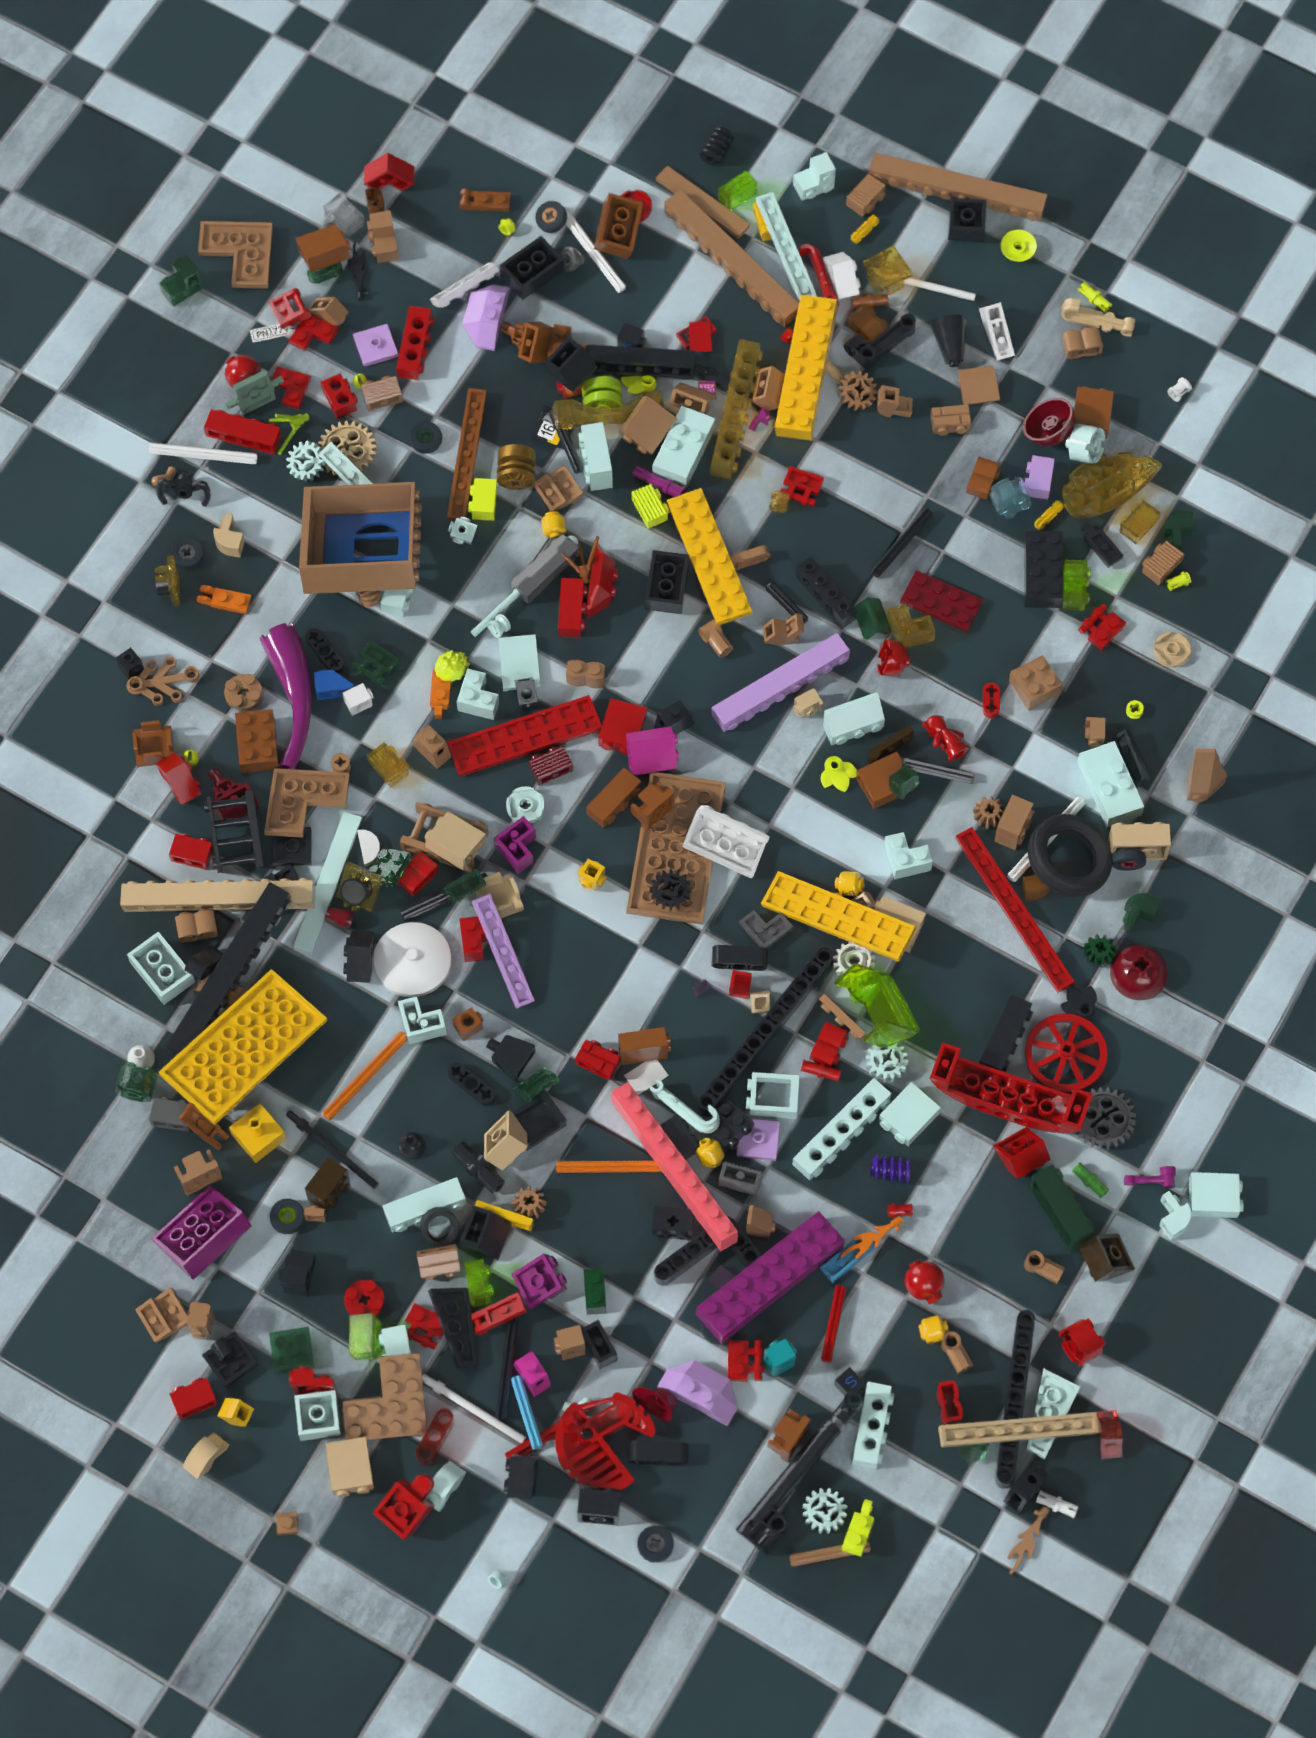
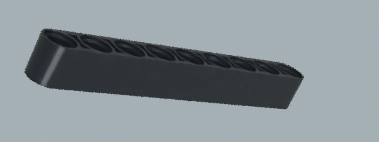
M1022 1310L1018 1314L1015 1323L1003 1420H1008L1007 1416L1010 1414L1015 1415L1018 1419L1023 1417L1035 1326V1315L1030 1310ZM1028 1318L1031 1323L1025 1325L1021 1323L1020 1319ZM1025 1337L1028 1343L1021 1344L1018 1338ZM1022 1356L1026 1362L1018 1363L1015 1358ZM1018 1375L1022 1377L1023 1382L1016 1383L1013 1380V1376ZM1017 1395L1020 1401L1013 1402L1010 1396ZM1019 1441L1000 1442L995 1483L1002 1489L1009 1488L1013 1483ZM1010 1454L1013 1460L1007 1462L1002 1458V1455ZM1002 1473L1008 1474L1010 1480L1002 1481L999 1475Z

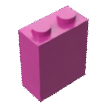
M671 726L626 734L628 764L633 775L677 768L679 752L676 750L675 744H678V737L676 733H673Z

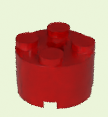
M1089 1318L1085 1320L1080 1319L1059 1332V1338L1063 1336L1064 1342L1061 1345L1065 1353L1073 1363L1078 1361V1366L1086 1364L1103 1352L1102 1347L1105 1346V1341L1100 1335H1097L1094 1325Z

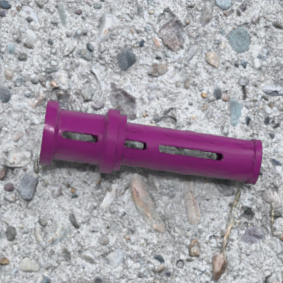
M636 466L635 469L637 471H633L634 477L661 489L665 495L669 494L672 497H677L687 492V487H681L671 479L665 480L640 466Z

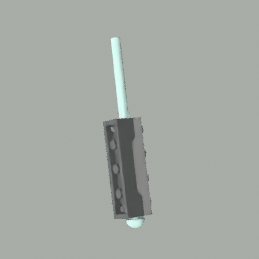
M563 534L559 538H555L546 550H542L538 554L534 562L528 563L524 571L512 579V593L471 631V634L476 637L487 627L489 621L494 620L497 615L501 614L518 597L527 604L536 598L570 565L561 556L562 553L567 555L572 561L579 557L578 539L575 536L570 535L566 537Z

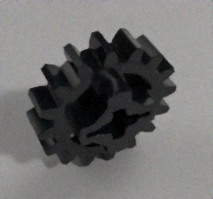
M672 869L669 870V873L662 870V876L656 874V880L651 881L650 893H653L651 894V899H656V906L662 904L663 910L666 906L669 907L670 911H672L674 906L679 910L680 904L685 906L686 900H690L691 895L689 893H692V887L689 886L691 881L686 880V874L680 876L679 870L676 873H673Z

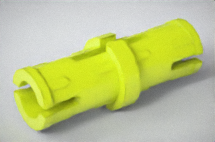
M1083 282L1080 285L1082 288L1079 287L1078 291L1086 296L1091 304L1094 303L1104 313L1110 310L1109 307H1112V303L1101 296L1100 291L1094 290L1087 282Z

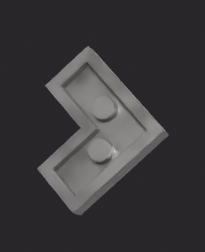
M753 910L739 921V925L759 947L767 949L793 930V925L782 913L766 924Z

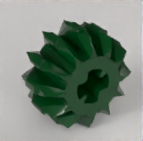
M1098 934L1095 935V939L1090 937L1088 938V943L1084 944V949L1086 950L1083 952V955L1088 956L1087 963L1094 961V967L1097 966V963H1100L1101 967H1104L1105 963L1111 964L1112 959L1116 956L1114 952L1116 951V945H1112V939L1106 940V934L1102 938Z

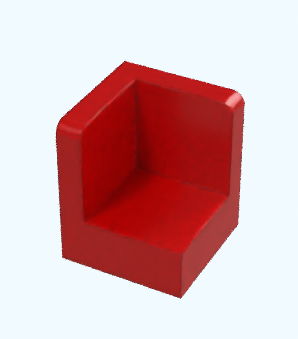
M733 970L729 996L748 999L752 973Z

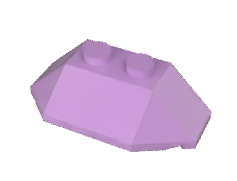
M493 284L470 294L463 326L477 348L495 351L511 290L510 287Z
M696 1360L667 1369L657 1388L667 1389L675 1398L727 1427L737 1411L730 1379Z

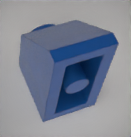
M321 669L318 672H313L317 700L343 697V692L354 688L351 682L333 670Z

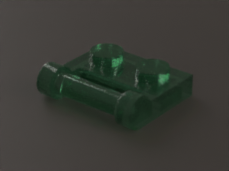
M544 1067L514 1087L513 1091L516 1096L522 1098L528 1104L532 1101L533 1097L560 1081L554 1072Z

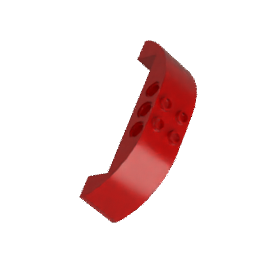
M942 1042L929 1079L939 1090L952 1099L978 1111L1039 1131L1063 1134L1075 1133L1081 1130L1093 1096L1092 1093L1074 1088L1072 1095L1049 1088L959 1057L960 1048Z

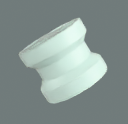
M502 614L497 615L495 620L487 623L490 633L497 638L501 637L503 632L511 629L510 622Z

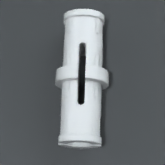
M1040 1490L1036 1503L1053 1509L1052 1511H1059L1072 1518L1075 1517L1079 1507L1062 1500L1060 1496L1057 1498Z

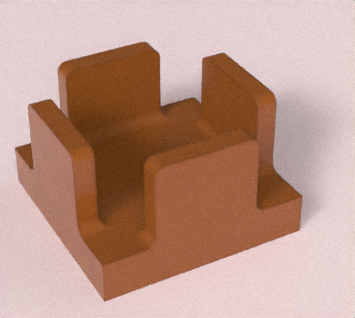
M159 720L141 723L142 729L133 730V748L137 767L156 765L155 763L174 753L171 725L161 726Z
M660 782L656 783V787L650 784L638 795L644 804L638 808L633 803L631 805V813L641 822V827L647 832L674 808V791L670 788L667 789Z
M789 1409L787 1416L784 1415L774 1430L776 1436L773 1440L770 1439L768 1441L767 1447L779 1454L781 1459L788 1463L808 1432L811 1419L805 1415L802 1417Z

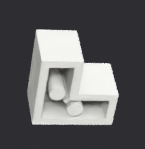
M844 252L823 257L826 271L831 279L837 298L840 300L859 294L860 281L855 275V271H857L855 261Z

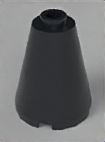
M953 314L943 316V320L938 321V318L932 320L930 323L945 364L949 365V367L960 366L964 359L966 317L963 318V315Z

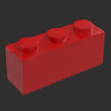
M561 578L558 637L581 638V631H585V620H582V614H586V603H583V597H587L588 587L584 586V579Z

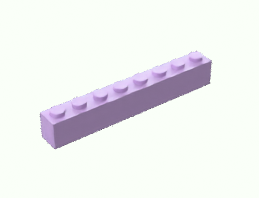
M838 633L716 704L712 707L711 715L723 732L733 730L742 721L750 720L757 712L767 710L772 703L782 701L791 692H797L804 684L814 682L819 675L829 673L838 664H844L849 658L850 650Z

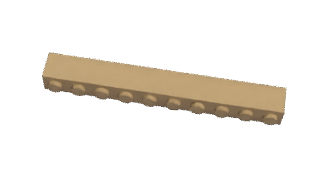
M301 878L299 881H291L290 879H280V881L244 879L242 882H234L233 880L195 882L187 880L184 883H177L176 881H166L165 883H158L156 881L138 883L130 881L127 884L121 885L120 906L124 912L198 911L204 908L209 910H252L268 883L271 882L290 893V900L292 902L288 909H315L316 887L313 880Z

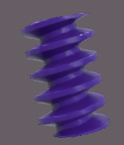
M875 1154L872 1159L869 1178L873 1173L875 1174V1179H878L882 1174L884 1181L890 1176L891 1182H894L896 1177H898L899 1183H902L905 1178L908 1185L911 1172L910 1160L907 1159L903 1164L902 1158H899L895 1163L892 1156L887 1161L886 1155H883L882 1159L879 1160L878 1154Z

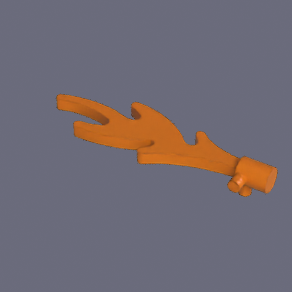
M898 1216L890 1224L875 1226L874 1229L879 1231V1233L865 1232L856 1235L854 1240H861L862 1242L846 1249L840 1258L842 1259L849 1252L859 1249L860 1252L855 1256V1259H858L870 1248L872 1242L875 1243L874 1247L877 1248L883 1236L890 1229L896 1228L897 1231L901 1229L899 1225L903 1223L902 1218Z

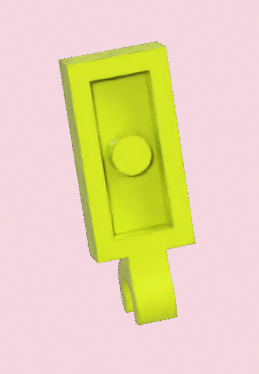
M865 1499L861 1513L854 1512L842 1551L862 1557L874 1523V1517L870 1516L873 1509V1501Z

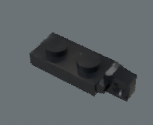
M1088 521L1082 524L1083 538L1107 568L1123 559V554L1101 528H1093Z

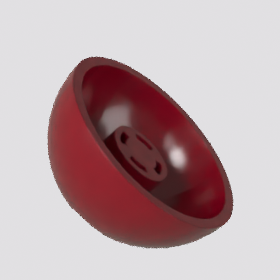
M1051 398L1039 403L1028 413L1024 420L1023 432L1025 436L1039 446L1050 447L1062 443L1070 436L1075 425V413L1072 405L1063 398Z
M1133 945L1123 949L1116 955L1111 964L1110 977L1116 990L1123 996L1138 1001L1148 1000L1157 996L1164 989L1168 978V969L1165 960L1155 949L1145 945Z

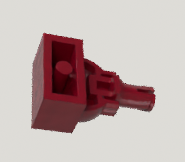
M214 768L215 774L212 770L208 772V776L216 785V787H213L215 794L213 802L242 798L245 795V791L251 790L247 783L240 785L234 783L232 778L225 779L218 768ZM254 794L256 809H258V803ZM243 805L215 809L221 820L243 817L248 814L247 807Z

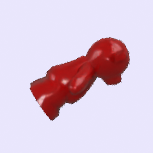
M932 715L923 722L922 726L929 732V736L934 738V748L940 746L947 753L949 762L962 758L969 750L968 746L961 741L964 738V734L947 728L943 716Z

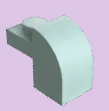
M1168 1191L1163 1194L1161 1202L1170 1214L1161 1219L1159 1226L1170 1241H1172L1187 1229L1191 1219V1209L1188 1203L1180 1206L1181 1203L1178 1197Z
M451 1461L446 1463L433 1478L434 1487L427 1495V1498L435 1504L433 1508L438 1512L443 1509L450 1494L459 1487L466 1474L463 1469Z

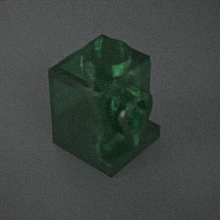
M906 765L889 776V790L902 800L906 794L919 786L918 773Z

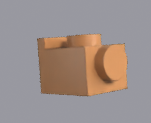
M1086 717L1085 739H1088V746L1096 748L1104 745L1105 718Z

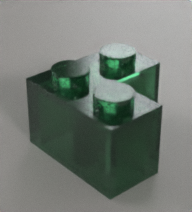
M188 255L178 258L172 264L174 274L163 278L159 282L161 293L173 307L203 289L199 269Z

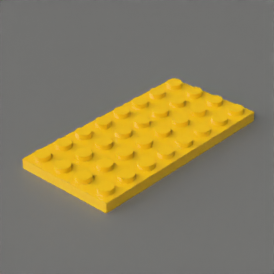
M271 969L159 1071V1075L189 1103H193L199 1112L215 1125L325 1024L327 1018Z

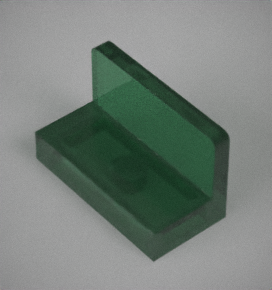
M867 597L854 606L857 609L856 619L865 640H868L876 633L887 635L892 631L880 599Z

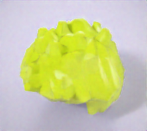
M453 650L447 651L440 655L434 667L436 676L440 677L443 681L460 680L465 675V672H467V669H469L470 663L467 662V656H465L464 652L454 653Z

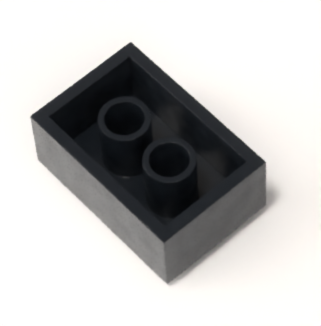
M539 236L499 265L500 277L524 300L564 271V259L542 236Z
M653 550L645 596V610L682 614L690 565L689 554Z
M513 1453L506 1459L505 1472H509V1476L504 1480L503 1492L507 1493V1498L532 1499L535 1497L538 1455Z

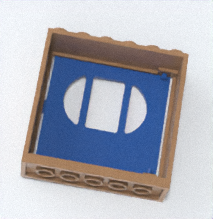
M415 482L304 487L299 561L303 593L416 589V581H419V570H417V567H420V558L417 556V554H420V542L417 543V541L421 540V531L418 529V527H421V516H418V514L422 513L421 502H418L420 500V491L416 489ZM374 525L389 526L397 531L391 533L358 534L364 528ZM399 539L398 555L354 557L355 541Z

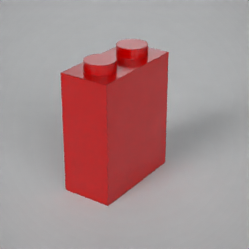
M610 699L598 737V746L605 750H616L621 754L628 755L626 734L643 731L647 718V708Z

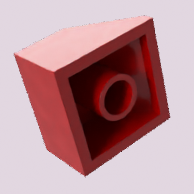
M1027 1127L993 1145L1008 1171L1017 1179L1026 1176L1036 1168L1044 1166L1045 1163L1051 1160L1044 1141Z

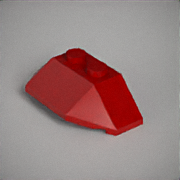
M599 543L592 563L586 608L587 618L593 617L611 604L612 597L616 596V586L613 584L614 580H618V569H615V561Z

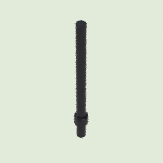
M292 1110L286 1113V1116L296 1124V1127L301 1132L305 1131L369 1186L375 1189L379 1185L375 1179L313 1129L306 1119H301Z

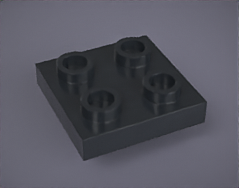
M235 1331L227 1337L216 1340L211 1345V1349L202 1354L203 1359L225 1388L258 1365L256 1359Z

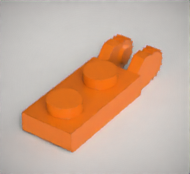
M202 585L200 591L213 595L212 599L208 596L200 595L196 601L210 605L213 608L247 614L252 597L249 594L220 588L214 589L211 586Z

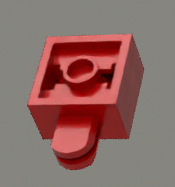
M422 1474L417 1476L411 1484L406 1479L397 1481L373 1514L403 1540L411 1537L435 1506L427 1498V1495L434 1487V1480L431 1476Z

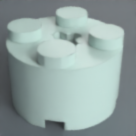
M1076 423L1071 436L1066 440V448H1069L1070 459L1085 463H1097L1104 451V448L1101 447L1102 441L1105 442L1104 430Z

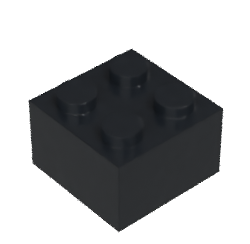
M951 198L948 240L984 242L987 200Z
M590 1486L579 1490L578 1522L619 1526L621 1492H617L616 1489L612 1488L600 1491Z

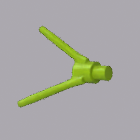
M307 413L295 416L275 414L276 418L269 419V422H290V425L293 427L278 451L279 455L286 448L295 432L300 428V425L310 420Z

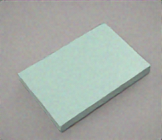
M536 635L498 638L503 691L516 690L514 680L533 677L535 688H541Z

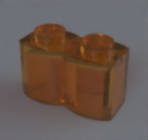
M865 304L850 314L847 319V324L869 344L888 329L886 321L878 318L874 309Z

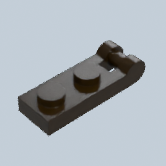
M908 725L871 748L868 752V764L870 765L878 761L885 755L893 754L901 745L909 744L914 734L912 727Z

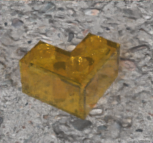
M906 604L888 608L887 620L894 639L901 642L906 648L934 641L936 630L930 615L911 619Z

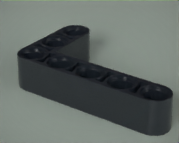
M727 1216L738 1231L737 1240L744 1242L742 1246L732 1244L729 1246V1249L741 1264L747 1268L760 1258V1252L734 1219ZM705 1230L655 1267L654 1279L658 1285H668L718 1248L714 1242L706 1241L709 1235ZM698 1248L700 1252L698 1254H692L690 1252V1249ZM754 1255L756 1260L748 1261L746 1256ZM681 1259L684 1261V1264L676 1266L674 1261ZM666 1271L669 1275L661 1278L658 1276V1273Z

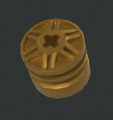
M519 444L501 447L498 450L497 465L499 466L497 467V483L503 488L510 490H523L532 487L535 484L534 467L536 464V452L534 449Z

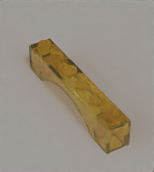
M661 390L643 392L632 402L615 408L590 407L573 399L555 401L552 413L556 429L568 430L574 427H581V425L603 422L604 426L614 423L623 424L627 421L643 396L650 397L665 409Z

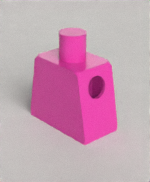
M532 1351L514 1363L513 1367L522 1377V1380L534 1397L551 1387L548 1374Z

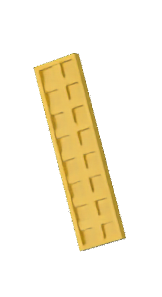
M702 488L668 499V507L686 551L690 555V561L717 626L752 614V609Z
M779 871L761 902L762 907L779 914L782 913L784 916L898 962L916 930L915 926Z

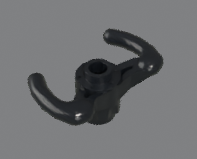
M189 473L180 474L176 480L160 479L156 486V494L162 505L168 503L163 493L164 488L173 490L176 496L182 499L190 498L194 491L203 490L204 498L201 505L206 507L210 502L211 490L208 483L202 480L195 481Z

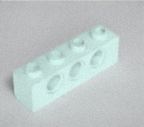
M872 1382L867 1383L852 1465L876 1469L877 1463L881 1464L883 1452L880 1451V1446L885 1444L887 1432H883L884 1424L889 1425L891 1414L887 1412L888 1405L893 1404L894 1393H890L892 1386ZM878 1402L882 1404L883 1408L875 1410L872 1404ZM871 1422L878 1423L879 1428L873 1430L868 1426V1424ZM871 1441L876 1447L874 1449H867L865 1443Z

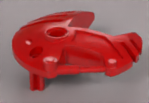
M615 1392L609 1398L593 1400L582 1404L572 1403L562 1414L555 1433L556 1454L563 1470L566 1471L568 1469L570 1471L568 1476L571 1479H579L576 1483L580 1486L588 1484L590 1487L597 1489L612 1488L620 1491L635 1481L604 1440L625 1426L653 1438L656 1431L649 1414L645 1417L643 1414L645 1409L641 1405L638 1408L635 1405L636 1401L631 1397ZM613 1402L611 1406L592 1418H588L583 1411ZM583 1431H589L591 1432L592 1437L590 1439H585L582 1437L581 1433Z

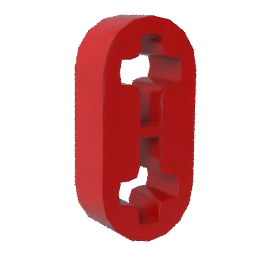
M992 682L985 684L982 693V711L984 716L990 719L996 718L1000 711V688L996 683ZM989 689H993V698H990ZM990 703H993V712L989 710Z

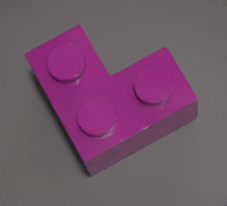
M523 816L493 838L494 847L517 874L533 864L532 853L525 846L536 839L535 828Z

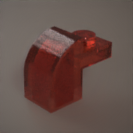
M1117 1411L1096 1412L1101 1458L1122 1457V1430Z

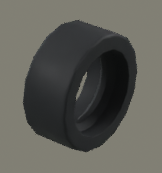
M434 1207L422 1216L420 1230L424 1239L430 1245L443 1247L451 1244L457 1238L459 1223L454 1213L449 1209ZM438 1216H444L450 1220V1231L443 1237H433L428 1231L430 1221Z

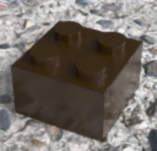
M328 1157L304 1188L308 1201L314 1205L321 1206L322 1209H325L326 1213L330 1209H334L339 1201V1196L342 1193L345 1194L351 1185L348 1170Z

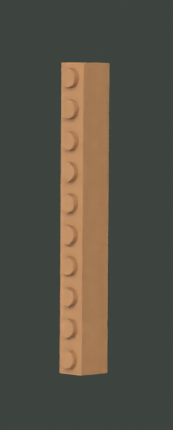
M874 152L869 168L870 175L892 187H901L909 191L941 197L945 200H951V198L987 200L986 209L998 213H1007L1014 217L1027 218L1031 221L1041 222L1047 200V194Z
M681 189L664 202L666 216L670 219L672 218L679 229L684 230L693 242L696 241L702 251L708 253L717 265L720 264L726 274L730 277L732 276L741 288L748 291L749 296L753 300L756 299L762 309L766 312L768 311L777 323H781L785 327L796 319L799 303Z

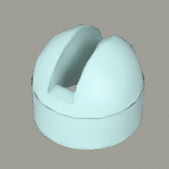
M496 1570L488 1577V1581L494 1588L500 1589L506 1582V1575H503V1571Z

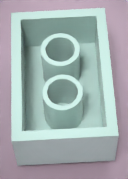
M603 422L581 425V433H578L580 453H582L586 485L590 484L591 491L613 488L612 467Z
M159 932L127 954L131 965L164 1005L195 983L194 976L184 971L185 964Z

